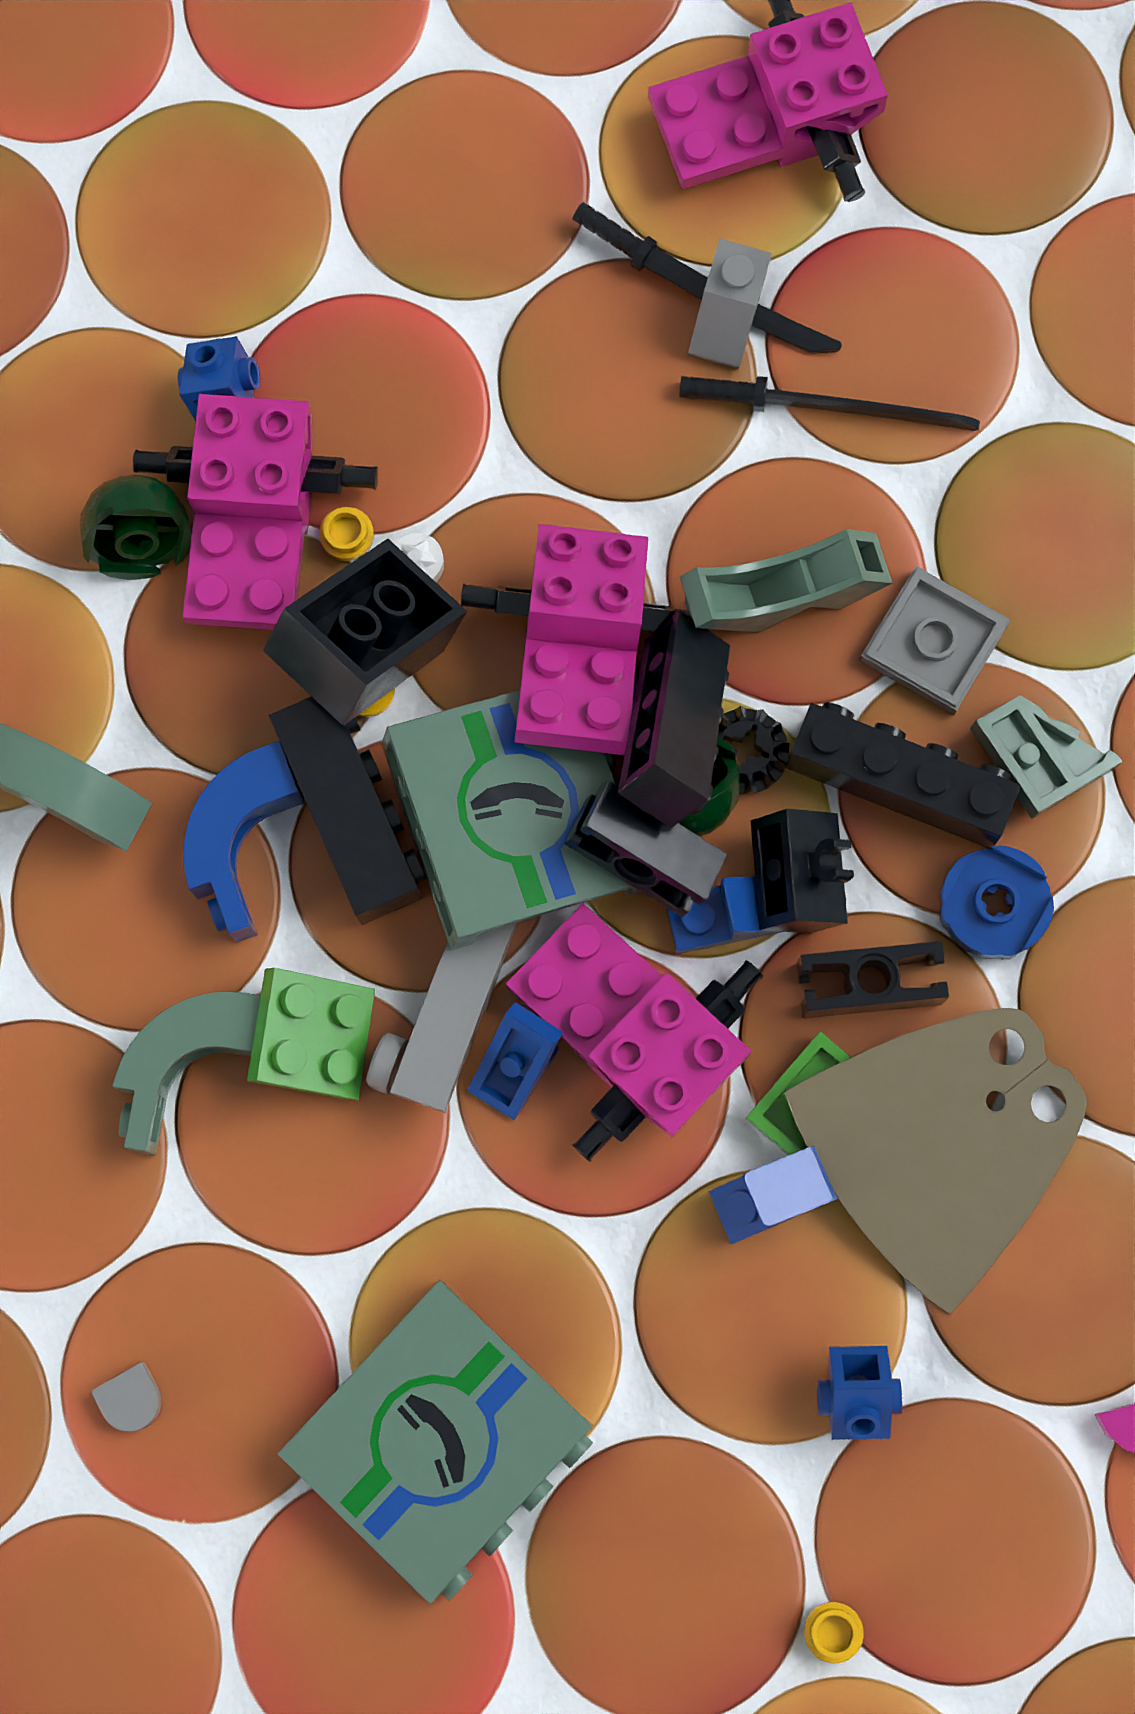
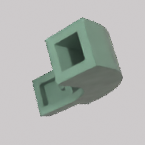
M0 723V790L45 810L94 840L127 852L152 802L81 760L39 739Z
M214 992L198 995L181 1001L161 1012L137 1034L121 1059L112 1086L122 1093L134 1095L132 1104L125 1103L120 1116L119 1136L126 1137L124 1148L133 1152L156 1155L170 1088L177 1076L189 1064L204 1056L217 1053L251 1057L261 995L240 992Z

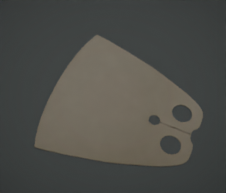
M998 1008L975 1012L904 1034L834 1065L785 1091L793 1118L807 1148L815 1146L832 1188L847 1212L889 1263L920 1293L949 1314L967 1297L1027 1221L1072 1147L1086 1112L1087 1099L1083 1088L1070 1070L1052 1064L1044 1051L1045 1040L1043 1034L1033 1020L1019 1009ZM1002 1029H1010L1017 1032L1024 1042L1022 1057L1012 1065L1004 1066L999 1064L990 1054L989 1044L991 1038ZM1043 1086L1056 1087L1065 1097V1111L1059 1119L1053 1122L1039 1120L1031 1108L1033 1094ZM1000 1091L1004 1094L1005 1105L1001 1110L992 1111L988 1108L986 1098L990 1092Z

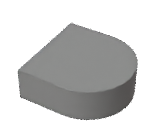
M389 1032L382 1036L367 1073L366 1082L371 1089L387 1095L390 1094L408 1045L407 1039Z
M140 1362L91 1391L106 1421L121 1431H138L148 1427L155 1421L161 1410V1392L145 1362Z

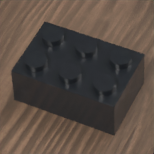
M387 538L285 607L263 652L344 726L444 652L466 615L467 610Z

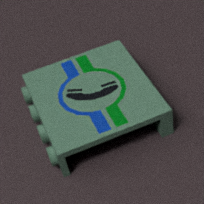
M520 690L387 726L381 742L450 950L471 945L480 933L626 890L628 897L638 895L641 892L564 844L585 800L591 794L596 796L599 788L608 780L615 784L612 772L615 771L613 754L515 743Z
M439 1280L281 1449L278 1455L431 1604L440 1593L450 1601L472 1577L473 1574L465 1566L479 1550L482 1549L490 1557L513 1532V1529L506 1523L511 1515L521 1505L531 1512L553 1488V1485L546 1479L552 1470L561 1461L570 1469L587 1451L593 1442L585 1434L593 1427V1424L574 1409L481 1320L452 1289Z

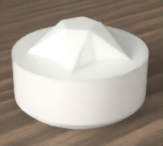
M409 533L400 537L394 543L435 582L440 579L444 570V557L440 545L434 538L424 533Z

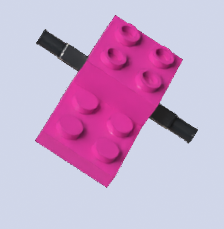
M768 0L774 18L768 22V29L750 34L748 56L648 87V99L682 190L778 159L780 167L819 155L823 168L826 171L834 172L843 194L844 202L856 201L865 194L855 166L861 163V159L851 134L885 111L888 94L852 2L805 17L803 14L794 11L790 0Z
M199 394L193 447L173 446L169 453L135 450L133 455L134 473L166 474L168 482L189 483L187 499L194 511L183 610V619L186 624L273 630L283 609L298 599L304 534H308L311 492L337 494L342 491L343 486L376 490L378 484L377 466L345 465V459L341 457L312 455V412L308 401Z
M539 524L531 590L497 586V588L482 587L463 583L462 607L494 609L496 613L528 616L515 743L625 755L632 715L636 654L640 631H656L675 613L681 610L674 609L673 606L643 603L649 537ZM681 610L686 615L691 617L687 610Z
M582 903L505 985L535 1015L563 1032L561 1039L588 1063V1067L611 1087L591 1110V1115L597 1121L592 1124L576 1143L572 1144L590 1162L613 1136L618 1141H624L645 1117L665 1134L673 1138L750 1055L751 1050L729 1028L745 1011L744 1006L739 1000L743 998L759 979L763 978V975L752 963L745 960L743 965L724 985L717 980H713L694 998L667 972L663 976L657 972L594 912Z

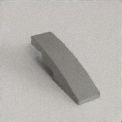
M517 923L480 933L471 945L450 950L447 942L390 1091L392 1095L446 1113L464 1061L466 1062L482 1015L486 1012Z

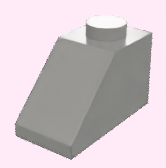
M719 239L703 293L688 355L739 369L772 253Z

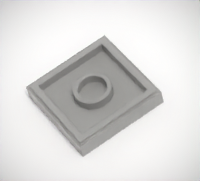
M915 566L859 661L955 715L1011 620Z

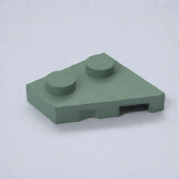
M1021 695L976 720L970 727L995 766L1008 772L1011 775L1010 781L1021 785L1017 798L1031 819L1116 769L1123 762L1111 750L1104 754L1079 739L1077 736L1080 731L1062 720H1054L1048 717L1041 707Z

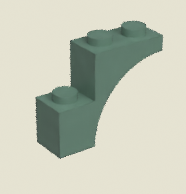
M850 529L780 556L728 567H696L680 576L686 595V609L693 618L696 628L759 633L809 607L842 609L893 584L877 534Z

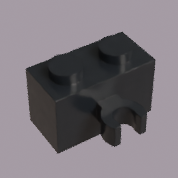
M783 809L750 820L760 930L813 933L847 924L844 883L849 882L854 877V871L843 869L841 851L850 849L851 841L840 839L838 813Z

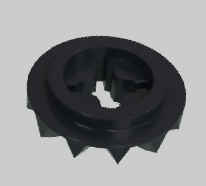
M739 706L735 710L724 713L719 723L718 737L726 740V742L732 743V741L742 743L745 737L750 735L751 730L754 731V748L761 752L762 755L758 758L749 756L745 763L742 762L739 769V794L758 793L771 787L782 776L788 763L790 743L783 731L782 724L767 715L764 709L754 710ZM732 747L733 750H734V752H735V760H736L737 750H736L734 747Z

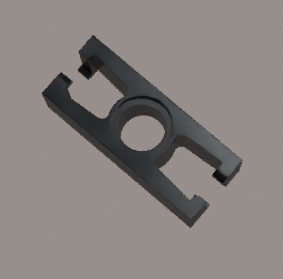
M608 780L599 788L596 796L591 794L585 800L564 844L683 917L690 911L693 902L700 905L707 900L727 854L682 825L677 824L670 828L652 815L643 812L637 805L618 794L619 786Z
M942 941L800 955L797 962L799 984L809 983L811 972H842L845 975L844 989L846 992L845 995L816 1000L814 989L804 990V998L801 1002L803 1018L942 1005L949 998L947 981L931 983L930 988H902L900 986V970L898 967L927 961V966L944 964ZM865 967L879 969L886 978V989L877 994L866 992L858 983V971Z

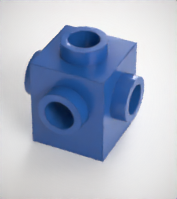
M237 336L186 345L184 366L179 368L177 377L180 390L179 395L195 421L199 394L253 398L254 390L260 386L259 367L253 357H248Z
M887 1346L829 1347L827 1380H817V1407L819 1416L829 1415L832 1440L890 1439L892 1414L902 1413V1387L900 1378H892Z

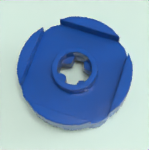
M991 846L990 849H980L974 853L971 852L954 864L943 881L939 895L940 922L949 932L951 938L967 952L987 959H1011L1031 948L1043 936L1051 922L1054 901L1046 881L1047 876L1036 860L1025 852L1012 847ZM997 889L1006 892L1007 895L1004 902L1011 907L1009 914L998 912L995 916L988 914L985 911L987 904L981 900L982 893L985 892L992 895Z

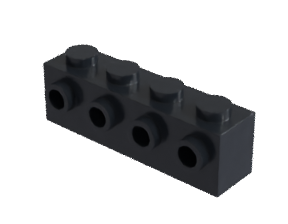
M681 610L675 613L644 641L618 794L670 828H673L689 814L695 815L702 811L712 796L713 787L711 786L713 764L718 755L716 743L719 723L724 714V709L722 708L724 687L729 677L727 665L730 645L708 629L696 628L694 620Z
M312 696L270 714V720L355 916L361 925L423 899L417 883L426 880L425 874L414 850L411 849L403 853L395 836V833L404 830L403 824L392 800L389 799L381 803L373 786L374 783L383 780L369 749L361 753L358 752L351 736L361 731L356 718L343 726Z
M829 702L823 703L822 707L813 703L810 704L791 750L786 769L989 849L991 846H995L1002 837L1021 788L1020 784L1010 781L1011 775L1008 772L989 764H979L977 768L957 760L958 754L955 751L939 744L928 743L926 747L905 740L906 734L894 726L885 723H875L874 727L864 724L854 720V714L840 705Z

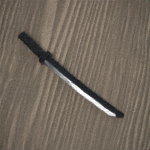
M584 201L579 205L572 220L583 225L593 234L596 233L598 237L606 242H610L613 247L623 251V253L632 258L631 266L640 272L645 267L702 299L708 279L707 276L656 248L657 241L650 236L643 241L639 237H635L627 229L621 228L619 224L608 219L604 214L597 210L595 211L594 208ZM760 304L757 306L752 326L810 353H830L841 350L842 344L840 341L795 322Z
M682 376L680 381L679 397L748 403L753 404V411L764 412L766 404L883 417L972 431L979 430L980 426L979 420L960 414L841 397L767 389L768 377L757 376L756 383Z

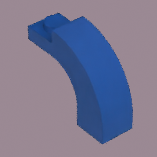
M280 741L246 753L222 769L210 781L198 798L189 817L185 832L183 862L189 890L197 899L215 893L216 898L207 901L214 924L218 932L227 929L229 935L236 942L257 935L237 876V857L241 844L250 830L265 818L304 804L295 775Z

